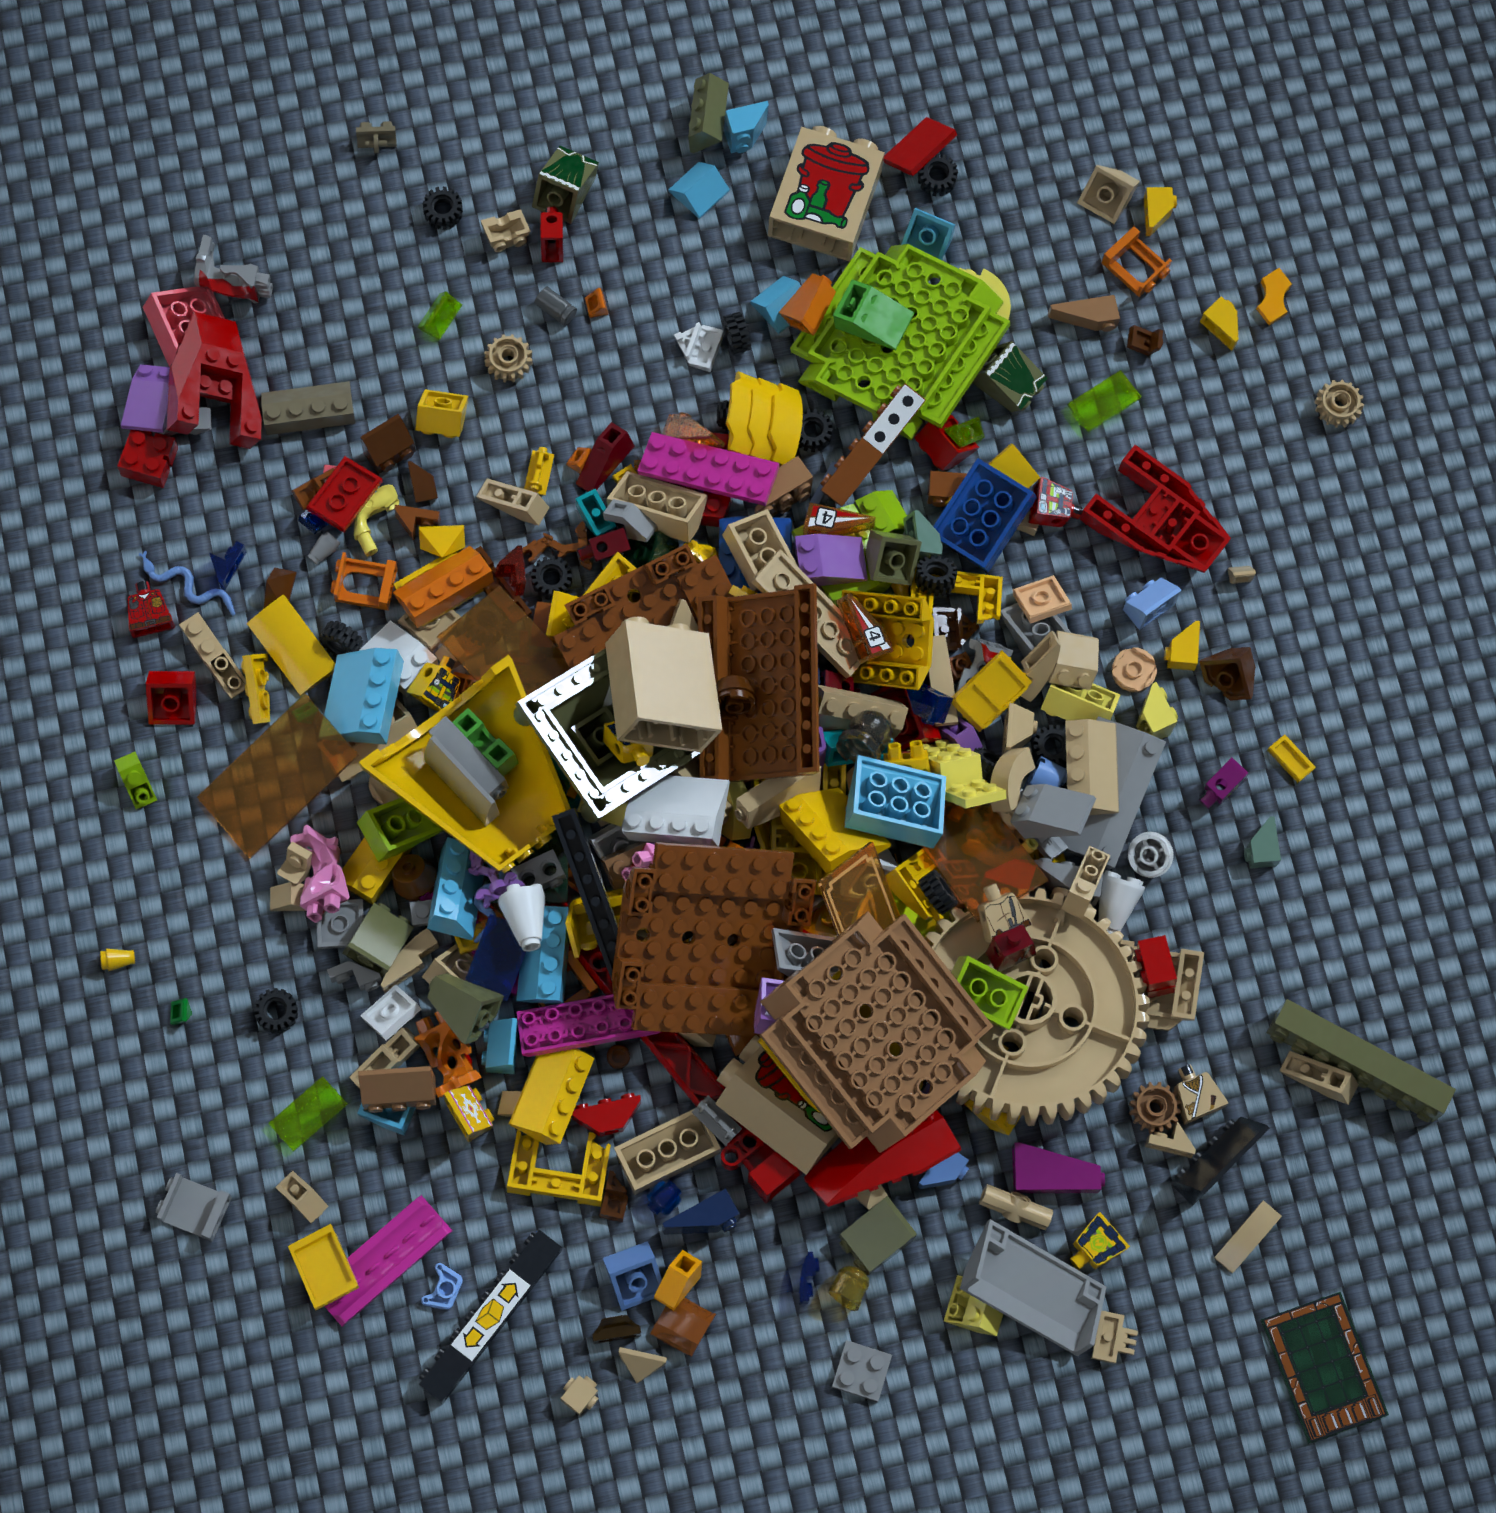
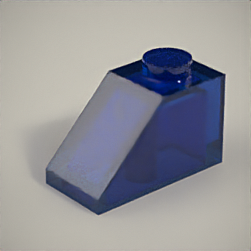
M922 683L919 690L907 689L913 713L922 717V722L929 725H934L935 722L945 723L953 700L952 697Z

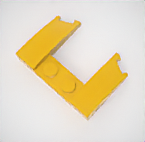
M916 566L910 589V597L925 598L932 614L934 593L927 595V591L922 592L920 591L921 587L917 588L915 583ZM957 571L955 587L951 592L977 596V624H982L985 620L990 619L1000 620L1003 577ZM932 574V576L941 577L939 575Z
M937 846L934 849L923 847L882 877L891 891L924 920L933 918L939 922L944 918L933 907V904L929 902L918 880L934 869L938 871V864L940 862L947 861Z
M517 1130L507 1182V1193L530 1196L531 1193L578 1200V1204L601 1207L611 1145L608 1143L604 1149L593 1141L596 1134L589 1132L582 1175L535 1168L540 1142L529 1135L522 1136L521 1131Z

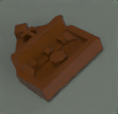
M933 607V636L945 635L948 653L956 652L979 628L975 622L972 623L961 612L962 609L959 607L956 610L954 608Z

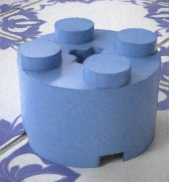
M1040 756L1036 762L1038 767L1030 772L1023 790H1025L1026 785L1036 784L1061 787L1067 781L1066 768Z

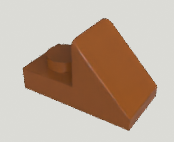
M395 505L394 507L396 518L412 540L415 537L417 524L421 527L440 526L441 518L439 511Z

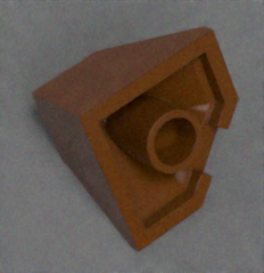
M1250 647L1229 648L1199 661L1204 682L1211 687L1213 685L1224 693L1223 696L1230 701L1252 699L1256 667Z

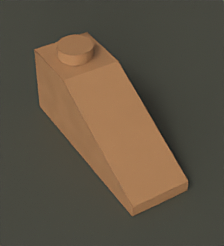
M1115 295L1052 304L1048 311V317L1094 331H1112L1117 328L1120 320Z

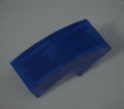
M808 1252L801 1269L798 1286L799 1305L808 1304L810 1301L809 1297H813L812 1283H807V1280L815 1279L816 1272H820L818 1257L814 1258L813 1252Z

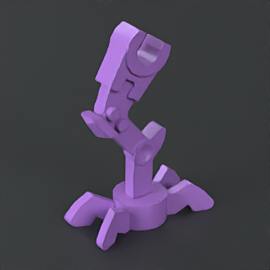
M470 851L469 860L471 861V868L467 869L469 873L476 876L480 874L487 876L491 881L489 889H479L475 896L477 900L484 899L483 907L485 909L490 906L491 901L499 899L507 891V886L519 884L521 887L525 885L522 881L516 879L517 875L513 872H507L504 880L499 879V872L496 869L482 866L485 861Z

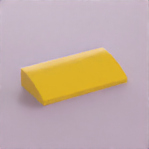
M284 594L247 622L248 627L300 697L333 674L335 662Z

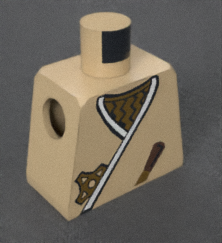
M1191 1064L1178 1069L1183 1082L1177 1084L1174 1087V1091L1177 1093L1176 1099L1181 1101L1178 1106L1181 1110L1184 1125L1227 1106V1099L1209 1073L1204 1072L1196 1076Z

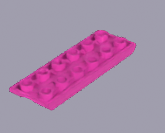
M613 994L517 1011L522 1056L526 1057L660 1033V1031L633 1030L631 1028L633 1009H616Z
M422 1195L419 1196L347 1258L359 1288L324 1307L343 1327L452 1233V1229Z

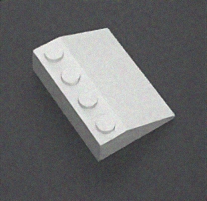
M666 775L629 799L622 832L628 840L719 846L730 781Z

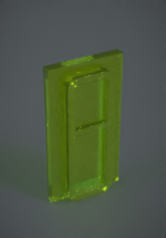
M1120 370L1069 402L1067 406L1078 423L1087 432H1090L1140 400L1141 395Z
M322 1076L268 1124L294 1152L348 1104Z

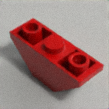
M628 1093L615 1101L607 1098L599 1100L598 1104L589 1106L587 1103L575 1106L571 1118L599 1137L620 1133L625 1130L641 1105L640 1095L635 1096L634 1093Z

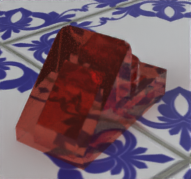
M522 545L516 546L497 564L495 577H509L510 587H514V596H523L526 586Z

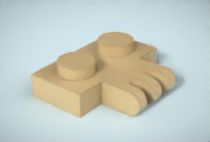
M1101 1311L1091 1359L1115 1364L1118 1352L1134 1355L1135 1350L1126 1348V1344L1136 1346V1340L1127 1337L1128 1335L1137 1336L1138 1331L1123 1327L1125 1315Z

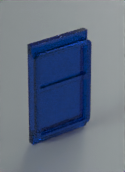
M489 914L465 980L504 995L503 1000L508 1001L526 951H523L522 947L519 946L505 919Z

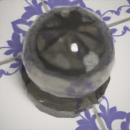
M865 710L857 713L850 720L847 730H844L838 738L836 744L838 753L845 761L850 759L856 762L857 755L880 760L881 753L891 742L893 735L891 723L881 712Z

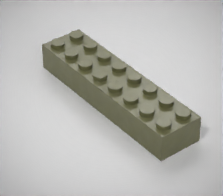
M1288 999L1278 1008L1266 1032L1271 1035L1270 1038L1272 1040L1290 1045L1291 1049L1298 1054L1304 1055L1305 1053L1314 1060L1352 1073L1359 1087L1372 1089L1378 1097L1396 1102V1106L1402 1110L1413 1111L1419 1119L1425 1122H1434L1441 1117L1456 1091L1455 1088Z

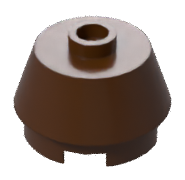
M731 675L718 680L716 688L721 718L738 720V715L745 713L751 715L755 711L757 696L746 678Z
M409 854L401 857L394 865V889L397 894L406 900L418 901L420 900L418 897L424 896L428 892L431 894L434 891L437 870L431 861L416 854Z

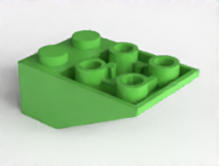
M853 279L833 314L835 329L893 350L897 349L914 316V312L879 290Z

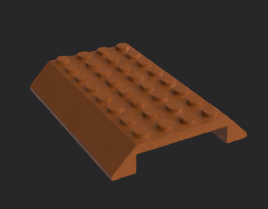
M815 583L795 585L792 590L735 597L718 595L698 597V632L709 633L716 683L726 676H742L749 681L757 696L755 711L751 715L748 713L738 715V720L721 718L722 731L700 753V778L740 782L811 776L820 772L817 585Z

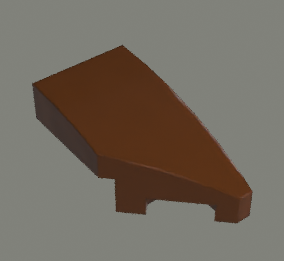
M408 461L415 501L421 502L438 498L434 476L412 461Z

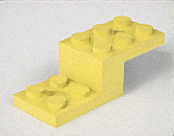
M946 739L937 740L932 745L923 744L924 749H927L930 772L946 776L945 800L963 808H970L1007 799L1005 789L997 787L996 784H989L982 779L981 755L979 753L971 751V748L960 747V744L949 743V740Z

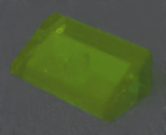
M446 291L440 293L417 328L440 340L462 307V304Z
M979 417L967 419L944 428L945 432L959 447H964L985 438Z

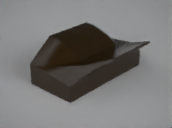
M627 1315L603 1318L598 1328L592 1334L593 1343L599 1344L640 1337L641 1328Z

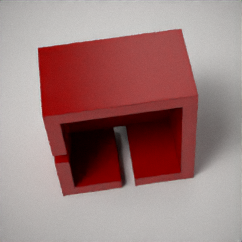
M130 430L117 465L120 475L164 488L170 473L169 466H172L178 451L175 438L155 433L153 437L150 431Z
M1166 935L1138 941L1137 949H1134L1135 956L1133 961L1140 962L1142 965L1140 978H1142L1143 983L1148 984L1145 991L1147 997L1153 998L1175 993L1177 977Z

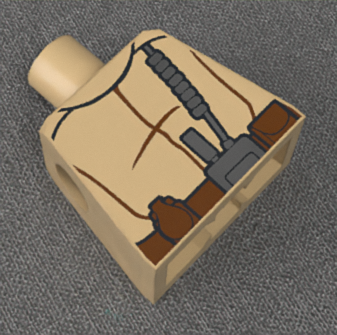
M996 883L983 888L988 901L978 905V912L987 943H991L995 936L1023 924L1025 928L1032 925L1029 917L1012 892L1001 895Z

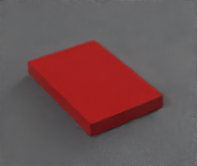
M926 117L884 156L883 161L889 166L914 176L957 136L956 130Z
M344 456L307 505V511L345 533L383 482L382 478Z

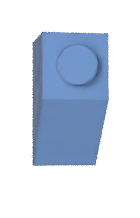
M959 1153L952 1155L928 1169L917 1187L925 1189L953 1184L957 1178L962 1180L969 1170L966 1167L969 1160Z

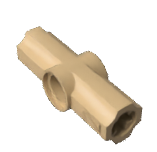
M988 1184L984 1187L979 1201L980 1205L1002 1213L1006 1219L1012 1222L1021 1223L1022 1221L1046 1230L1053 1215V1210L1031 1202L1027 1196L1014 1191L1009 1193Z

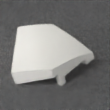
M698 322L695 327L683 333L678 332L674 334L689 366L711 372L725 335L724 330L705 325L701 326Z

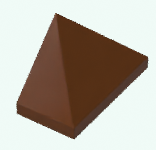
M274 567L266 581L264 608L283 594L290 601L297 572Z

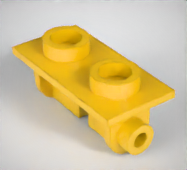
M539 447L537 451L532 450L524 489L546 496L554 454L548 453V449L545 447Z

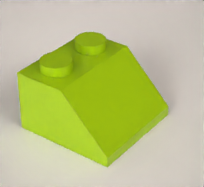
M893 490L874 491L855 500L854 503L870 530L896 534L904 533L903 518L907 515Z

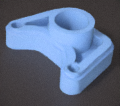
M438 1263L435 1266V1270L439 1276V1281L435 1291L432 1294L423 1296L421 1302L427 1307L450 1310L453 1307L463 1280L461 1275L444 1264Z

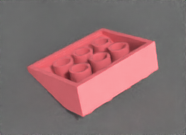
M198 286L151 293L143 306L169 367L175 359L177 349L181 345L185 330L194 311L225 319L213 291L209 288Z

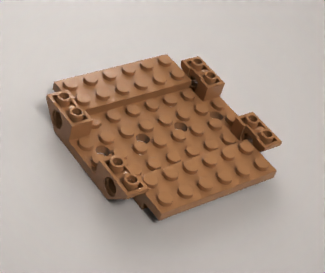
M867 911L832 940V944L801 970L795 971L760 1001L772 1018L776 1020L759 1035L849 1149H852L867 1137L879 1153L906 1137L977 1075L986 1060L974 1045L979 1042L978 1039L993 1027L905 914L901 915L883 930L869 911ZM833 966L837 967L841 972L838 980H833L829 975V971ZM863 1004L870 1008L871 1013L868 1018H863L859 1013V1009ZM893 1042L900 1046V1053L897 1056H893L889 1051V1047ZM923 1080L930 1084V1090L927 1094H923L919 1089V1084Z

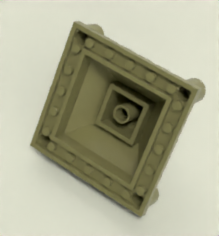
M606 648L515 704L514 718L516 722L522 726L531 725L535 733L546 746L553 759L558 763L564 775L584 802L581 805L580 813L582 818L590 823L598 822L607 813L677 768L686 765L691 759L700 754L699 752L653 746V756L650 757L649 763L645 766H638L635 761L621 763L603 741L604 723L615 721Z

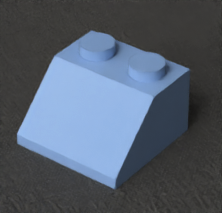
M1159 578L1157 581L1151 580L1143 586L1144 590L1140 593L1134 592L1125 599L1126 603L1123 611L1140 630L1175 605L1181 592L1178 586L1163 578Z

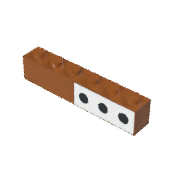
M906 383L902 387L899 385L895 387L890 394L893 399L888 405L886 403L881 405L876 412L879 415L874 423L870 420L862 429L865 433L860 440L855 438L848 447L851 450L846 458L841 456L834 465L837 468L834 474L831 476L828 473L820 483L823 486L820 491L842 507L926 401L925 398Z

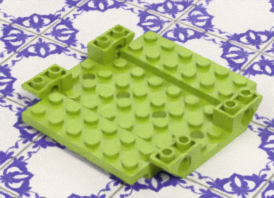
M909 244L891 246L885 255L880 252L874 254L860 247L832 288L836 293L817 332L814 335H810L801 331L790 347V350L793 354L813 363L807 367L798 382L835 402L839 397H842L872 413L873 421L878 418L879 415L876 412L883 403L888 405L893 399L890 394L897 385L902 387L906 383L926 399L900 433V435L912 440L923 423L920 418L939 428L943 427L1010 327V320L997 315V312L1003 305V300L983 280ZM932 278H938L940 280V282L936 285H931L928 283V281ZM852 279L874 287L912 312L917 313V316L912 318L896 350L884 353L882 349L885 346L835 329L833 314ZM862 380L870 381V385L867 387H860L858 384Z

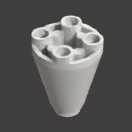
M1105 870L1102 879L1101 896L1099 898L1098 922L1101 919L1108 918L1111 924L1107 932L1111 934L1115 931H1121L1142 896L1145 887L1142 886L1143 882L1139 879L1127 877V880L1120 879L1121 875Z
M519 884L509 885L506 888L507 891L498 899L499 907L522 950L526 952L535 951L541 947L540 943L543 933L545 893L542 885L533 884L521 887Z

